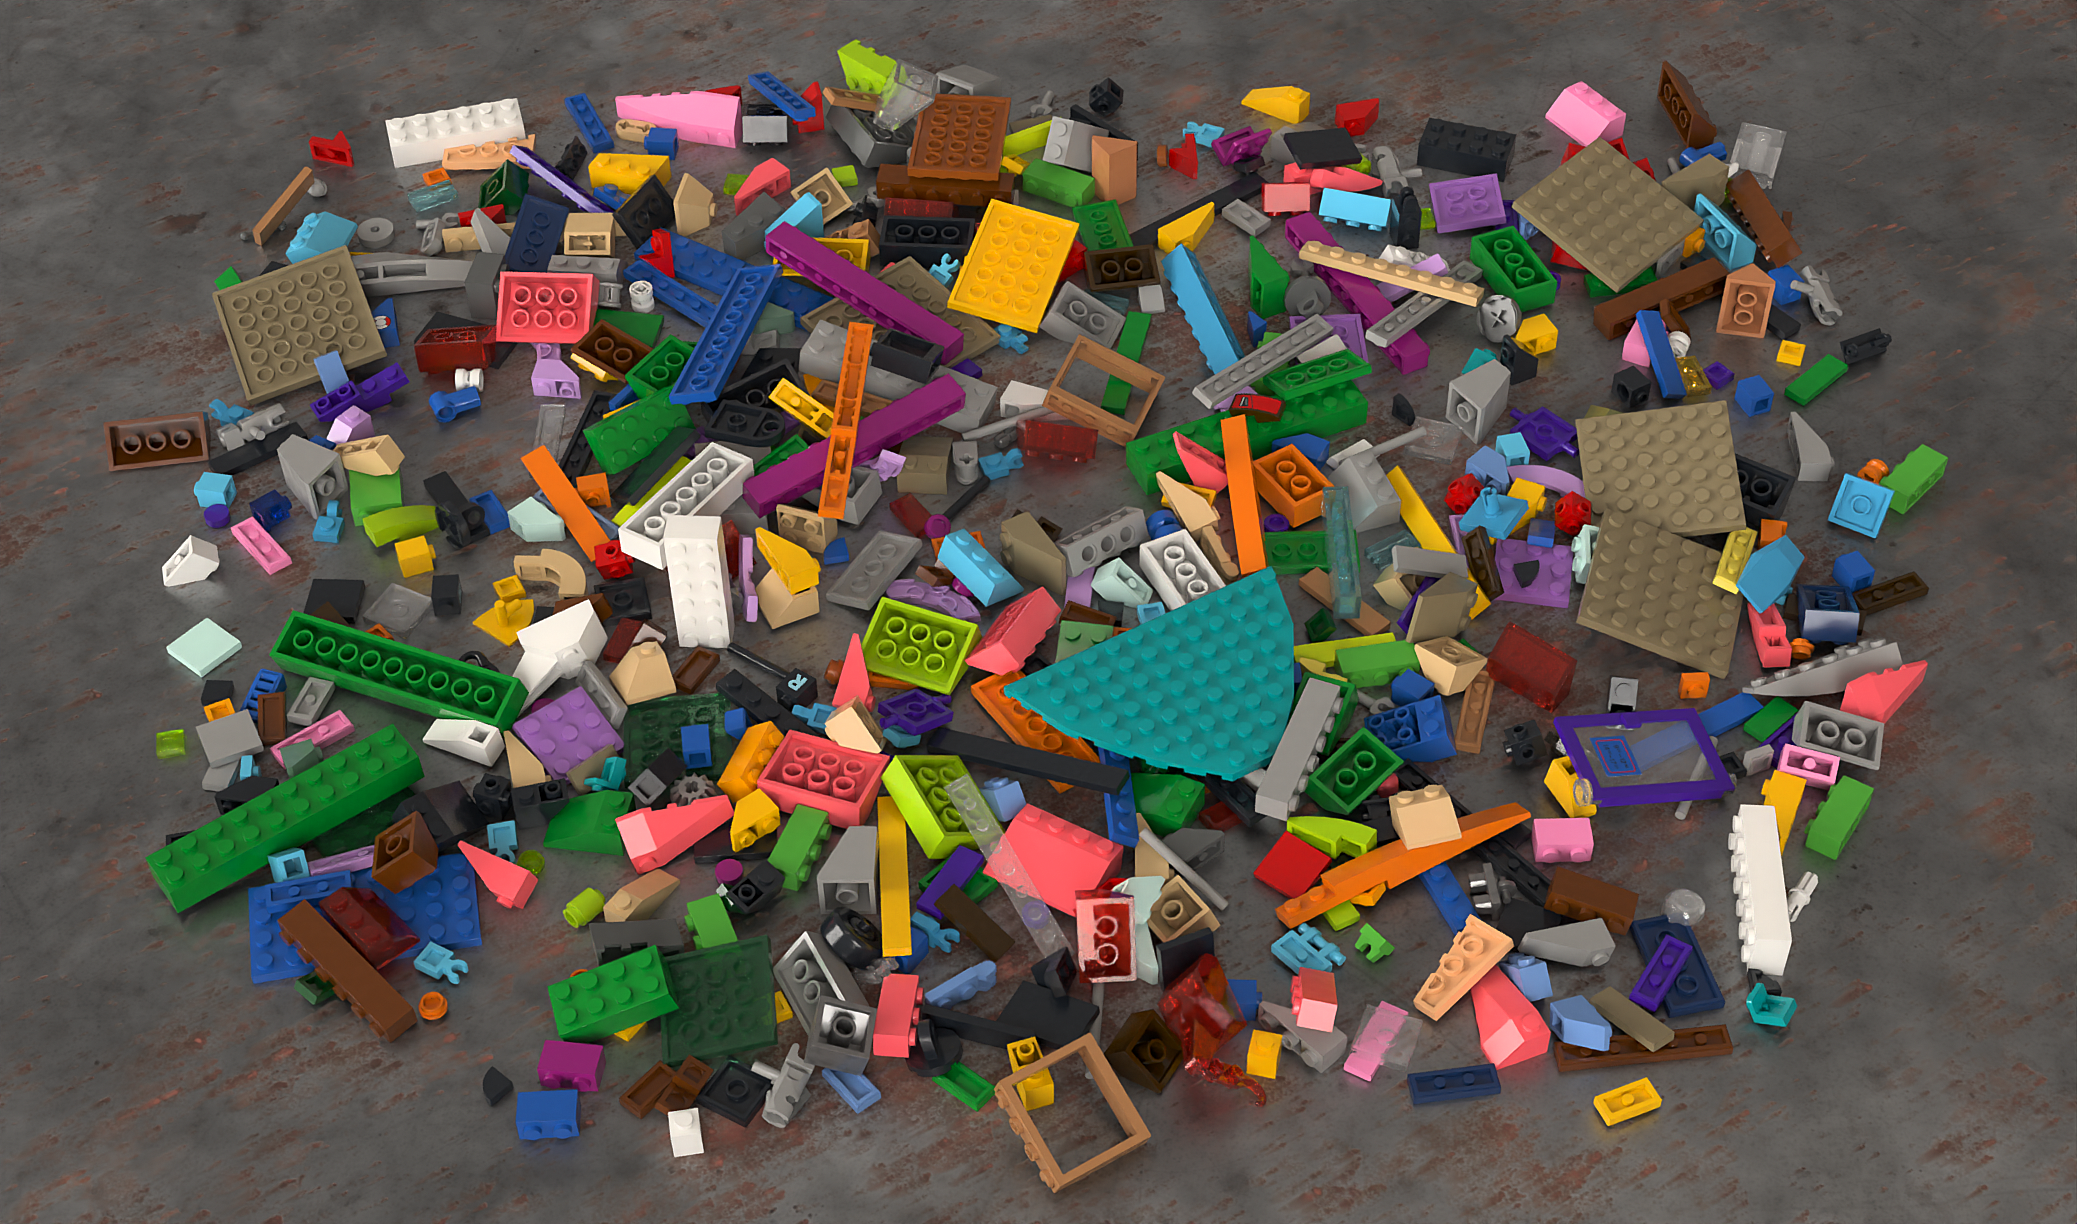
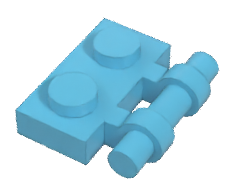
M1305 922L1298 928V932L1302 934L1301 936L1291 930L1271 946V952L1297 974L1300 967L1331 972L1332 963L1330 961L1333 960L1340 966L1346 960V957L1340 952V948L1336 944L1326 941L1318 929L1315 927L1311 928ZM1315 945L1320 951L1318 952L1312 946Z

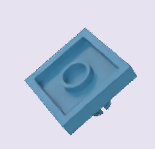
M1845 473L1828 521L1877 538L1896 490L1853 474Z
M1486 487L1481 490L1480 496L1459 521L1460 530L1470 532L1480 525L1486 528L1488 537L1505 540L1529 509L1528 501L1499 495L1495 488L1491 490V487Z

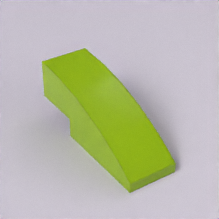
M413 505L375 513L363 518L366 534L376 547L395 539L402 542L416 538L438 528L435 518L436 507Z
M1317 816L1289 817L1287 820V831L1334 859H1337L1341 852L1357 858L1375 850L1377 847V830L1360 823Z

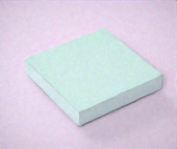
M209 618L204 619L167 646L170 655L200 677L206 675L242 648L241 642Z

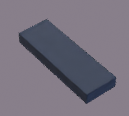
M1494 1063L1407 1075L1413 1104L1501 1093V1085Z

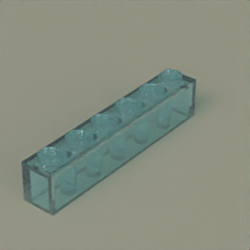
M1348 486L1323 487L1321 513L1333 618H1360L1362 596Z

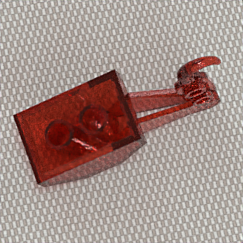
M1205 953L1166 987L1157 1005L1166 1026L1182 1042L1183 1065L1191 1076L1198 1077L1202 1074L1208 1082H1216L1228 1089L1248 1088L1259 1099V1101L1255 1102V1105L1263 1107L1267 1102L1266 1093L1254 1078L1245 1075L1243 1070L1236 1064L1230 1065L1218 1058H1213L1220 1048L1248 1024L1217 957Z

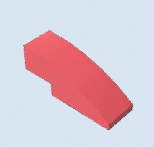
M1334 167L1333 172L1313 169L1310 187L1318 190L1329 188L1356 192L1382 185L1383 181L1346 167Z
M1747 603L1752 635L1763 667H1790L1792 647L1785 636L1786 625L1775 604L1773 603L1764 612L1759 614L1751 603Z

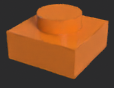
M1708 672L1682 673L1678 688L1680 699L1706 698L1710 683Z

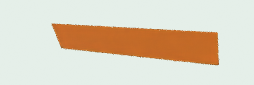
M542 445L520 459L559 516L564 520V523L585 554L593 562L595 560L594 546L608 543L610 539L545 445Z

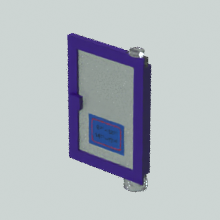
M1695 708L1555 717L1553 721L1579 778L1575 780L1573 785V797L1579 807L1589 806L1590 804H1598L1599 807L1719 799L1722 795L1733 794L1737 787L1736 775L1727 773Z

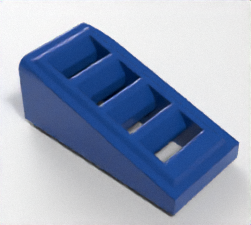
M263 668L256 675L240 711L248 709L253 723L258 724V712L251 710L252 708L258 709V694H268L263 691L269 693L284 692L287 688L284 675Z

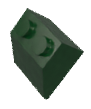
M507 159L480 185L478 208L503 204L505 215H513L521 208L525 193H528L529 173Z

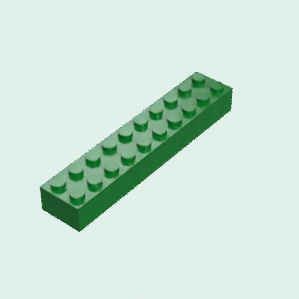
M1348 380L1286 400V408L1280 421L1257 423L1254 415L1246 416L1254 461L1272 453V442L1277 439L1306 433L1324 438L1366 424L1368 401L1353 381ZM1277 394L1270 396V397H1274V398H1278V399H1280V400H1283V399H1282L1281 397H1279ZM1229 410L1127 442L1126 465L1146 495L1161 491L1156 478V473L1160 471L1179 483L1190 482L1192 480L1177 452L1173 434L1177 431L1225 460L1221 420L1231 418L1232 416Z
M294 610L269 654L283 670L306 677L332 681L335 686L441 719L476 720L498 728L502 738H505L503 731H511L529 694L519 678Z
M392 723L145 857L154 879L177 913L265 866L269 863L268 855L293 847L297 848L424 778L425 775L419 756Z

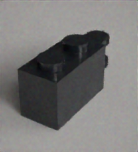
M1406 186L1402 188L1399 197L1392 199L1389 234L1394 246H1401L1405 249L1419 248L1422 211L1412 187Z

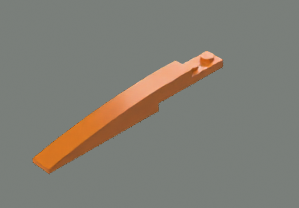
M849 322L818 509L819 517L844 520L874 327L872 324Z
M1244 414L1221 420L1230 501L1243 578L1269 567L1247 421Z
M1514 802L1457 818L1462 836L1460 839L1407 850L1401 839L1396 840L1321 874L1323 885L1313 887L1307 893L1295 899H1290L1283 905L1275 908L1277 918L1292 929L1382 882L1391 889L1530 818L1531 814L1528 810Z

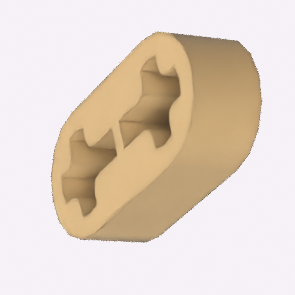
M632 119L619 120L615 125L618 138L644 143L645 136L649 135L650 128H656L653 123Z

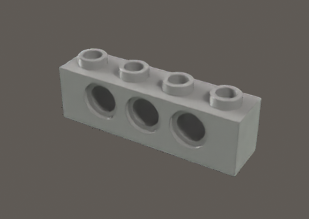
M1126 506L1054 542L1066 558V574L1069 577L1079 576L1083 574V570L1099 566L1103 563V560L1119 556L1121 551L1136 547L1140 544V541L1148 538L1149 534L1143 509Z

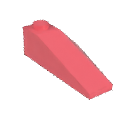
M1922 660L1905 664L1897 671L1887 668L1880 675L1876 672H1870L1847 683L1840 711L1885 724L1922 683L1928 663Z
M721 795L697 799L691 805L677 807L676 803L667 804V809L652 811L651 807L642 808L618 817L615 820L637 874L640 875L667 864L733 817L734 810L728 796Z
M1495 964L1470 988V993L1476 1013V1024L1479 1028L1481 1049L1490 1064L1494 1063L1496 1070L1546 1053L1551 1031L1537 1009Z

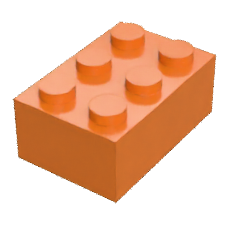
M1293 444L1253 461L1258 492L1279 514L1287 518L1292 528L1334 509L1336 487Z

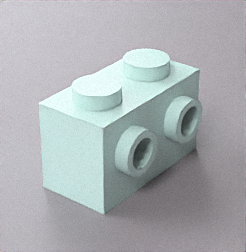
M1584 524L1578 537H1574L1572 541L1571 551L1575 553L1572 571H1575L1577 583H1586L1599 527Z

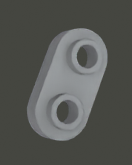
M439 218L432 220L424 233L420 250L428 257L433 254L437 255L443 247L441 243L443 238L442 229H445L446 224Z

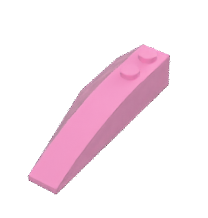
M691 91L690 94L672 92L671 95L666 96L658 93L652 94L651 97L629 95L617 96L615 98L618 117L650 122L656 128L677 129L678 139L736 148L743 134L740 97Z

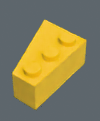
M599 153L588 166L591 187L595 188L605 186V184H613L618 187V190L632 195L651 175L655 174L663 187L672 177L669 156Z

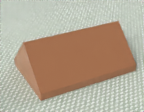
M1092 136V177L1095 178V195L1102 202L1116 200L1119 205L1136 198L1137 141Z
M1753 263L1727 275L1716 332L1764 338L1776 281Z

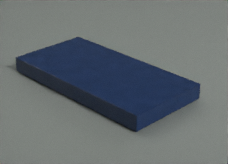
M525 193L505 253L506 264H509L510 272L548 273L547 269L551 257L555 255L567 218L568 207Z
M1684 911L1632 921L1629 929L1646 967L1666 934L1693 946L1692 953L1662 1001L1669 1018L1724 1008L1725 999Z

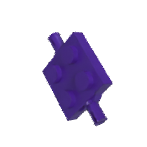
M1543 406L1529 414L1523 413L1516 407L1511 410L1510 417H1513L1519 423L1510 429V434L1521 432L1528 449L1544 460L1548 461L1561 451H1565L1573 458L1579 455V448L1571 444L1578 439L1577 429Z
M917 688L879 703L877 712L884 716V718L880 719L879 724L883 729L898 725L911 735H920L952 721L954 712L944 706L951 703V696L942 694L933 697Z

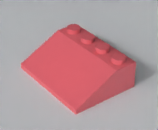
M500 272L495 341L576 344L593 328L598 306L600 281L593 274Z
M789 730L757 780V789L760 788L779 808V811L793 814L797 804L828 812L829 824L845 829H848L849 826H862L871 813L882 783L881 776L888 767L890 756L839 746L835 741Z
M1027 803L1012 820L984 868L983 873L997 879L998 882L1076 917L1073 909L1110 877L1115 878L1119 874L1124 846L1109 841L1102 836Z

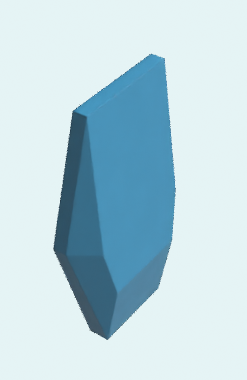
M1785 535L1751 554L1736 587L1760 614L1788 592L1805 557Z

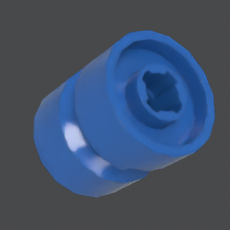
M1170 510L1157 511L1146 521L1151 540L1183 530L1176 516Z

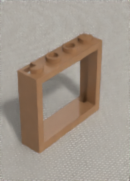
M1079 334L1050 386L1042 406L1126 447L1127 442L1135 439L1166 377ZM1076 357L1149 393L1134 424L1060 388Z
M1091 1032L1000 1080L994 1088L995 1095L999 1100L998 1105L1002 1109L1005 1108L1010 1116L1009 1123L1016 1135H1021L1026 1144L1024 1148L1027 1156L1031 1161H1036L1041 1170L1039 1174L1042 1182L1045 1181L1048 1187H1051L1054 1194L1140 1147L1151 1137L1150 1132ZM1079 1052L1127 1134L1128 1139L1063 1174L1013 1086Z

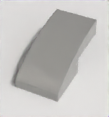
M777 329L756 335L752 331L741 355H755L759 348H780V336Z

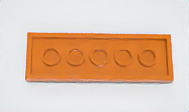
M1021 670L1015 673L1009 671L1004 675L994 674L971 686L972 695L1016 745L1100 763V758L1080 736L1078 739L1065 735L1042 720L1040 714L1032 709L1028 711L1021 706L1020 701L1013 697L1008 698L1004 694V686L1026 677ZM1048 780L1059 794L1074 787V785Z

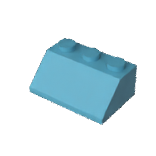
M1324 188L1319 216L1324 218V222L1337 224V220L1345 221L1346 226L1359 228L1360 224L1367 225L1368 230L1381 232L1382 228H1389L1392 200Z
M1701 193L1698 194L1694 212L1704 219L1700 228L1705 229V246L1729 270L1752 263L1757 246L1755 241L1718 205Z
M326 211L319 214L311 213L304 218L302 226L297 230V234L290 242V246L285 254L291 263L294 264L338 247L348 246L358 225L355 222Z
M965 529L945 536L937 558L986 607L1023 592L1024 588Z

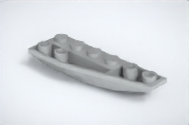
M389 252L351 256L366 298L465 286V279L473 261Z
M1873 637L1859 640L1857 646L1851 648L1850 645L1840 646L1834 649L1835 653L1799 664L1792 669L1777 671L1774 673V676L1753 679L1750 681L1751 684L1742 687L1743 693L1772 696H1813L1845 691L1847 683L1867 673L1876 672L1880 675L1887 668L1897 671L1903 666L1897 642H1889L1885 638L1874 640Z

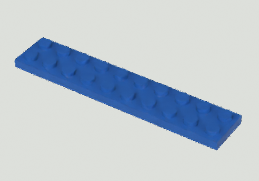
M661 227V229L670 232L674 273L677 278L723 296L738 268L755 266ZM653 235L634 252L635 260L638 261L640 255L655 253L651 246ZM780 277L768 302L794 312L795 327L807 331L800 324V317L834 298Z
M781 264L737 269L669 395L671 404L688 405L693 402L703 401L710 403L718 399L783 273Z

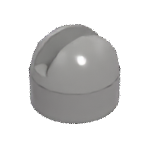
M314 178V184L309 188L308 193L315 197L324 196L327 193V185L323 180Z

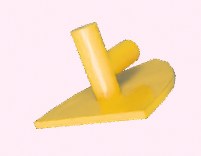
M514 599L506 603L503 600H498L494 603L495 607L473 621V624L510 647L519 640L516 632L529 627L532 623L534 616L533 599Z

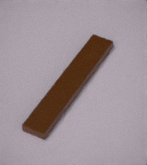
M1726 1024L1674 1029V1040L1655 1052H1652L1628 1034L1611 1036L1609 1050L1607 1051L1568 1044L1563 1041L1554 1042L1553 1051L1559 1072L1728 1055L1732 1054L1733 1045Z

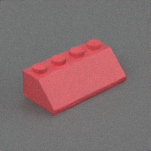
M1043 586L1008 604L965 659V662L968 665L999 675H1004L1009 671L1013 673L1019 671L1026 664L1024 660L1035 652V645L1046 637V630L1050 629L1057 622L1055 618L1061 612V609Z

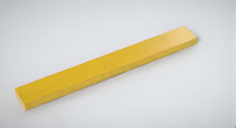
M1397 465L1386 476L1401 499L1400 515L1421 547L1427 550L1458 554L1404 471ZM1467 567V579L1478 583ZM1479 584L1476 589L1478 594L1477 601L1469 612L1471 620L1492 604Z
M892 796L877 797L883 957L912 955L906 820Z

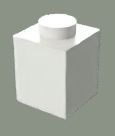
M698 1108L668 1112L674 1157L704 1153Z

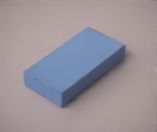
M337 350L313 359L327 394L349 382Z
M829 1068L822 1070V1076L857 1114L881 1098V1092L863 1073L861 1076Z

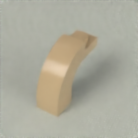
M542 549L541 556L515 555L514 567L519 580L552 582L560 587L558 593L559 600L589 595L584 570L571 556L552 549Z

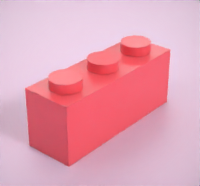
M1300 967L1298 976L1293 975L1290 986V993H1292L1291 1003L1293 1004L1292 1014L1296 1015V1024L1301 1027L1332 1032L1338 1006L1334 973Z
M884 973L873 1032L874 1055L909 1058L910 1047L916 1046L917 1028H914V1025H918V1021H920L921 1008H918V1005H923L924 988L919 987V975Z

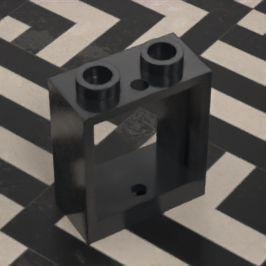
M889 328L884 335H880L877 343L874 342L872 344L869 355L872 357L870 366L926 384L939 369L944 346Z

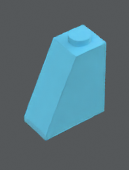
M810 192L804 194L764 231V247L766 249V235L784 221L798 228L809 237L823 238L822 204Z

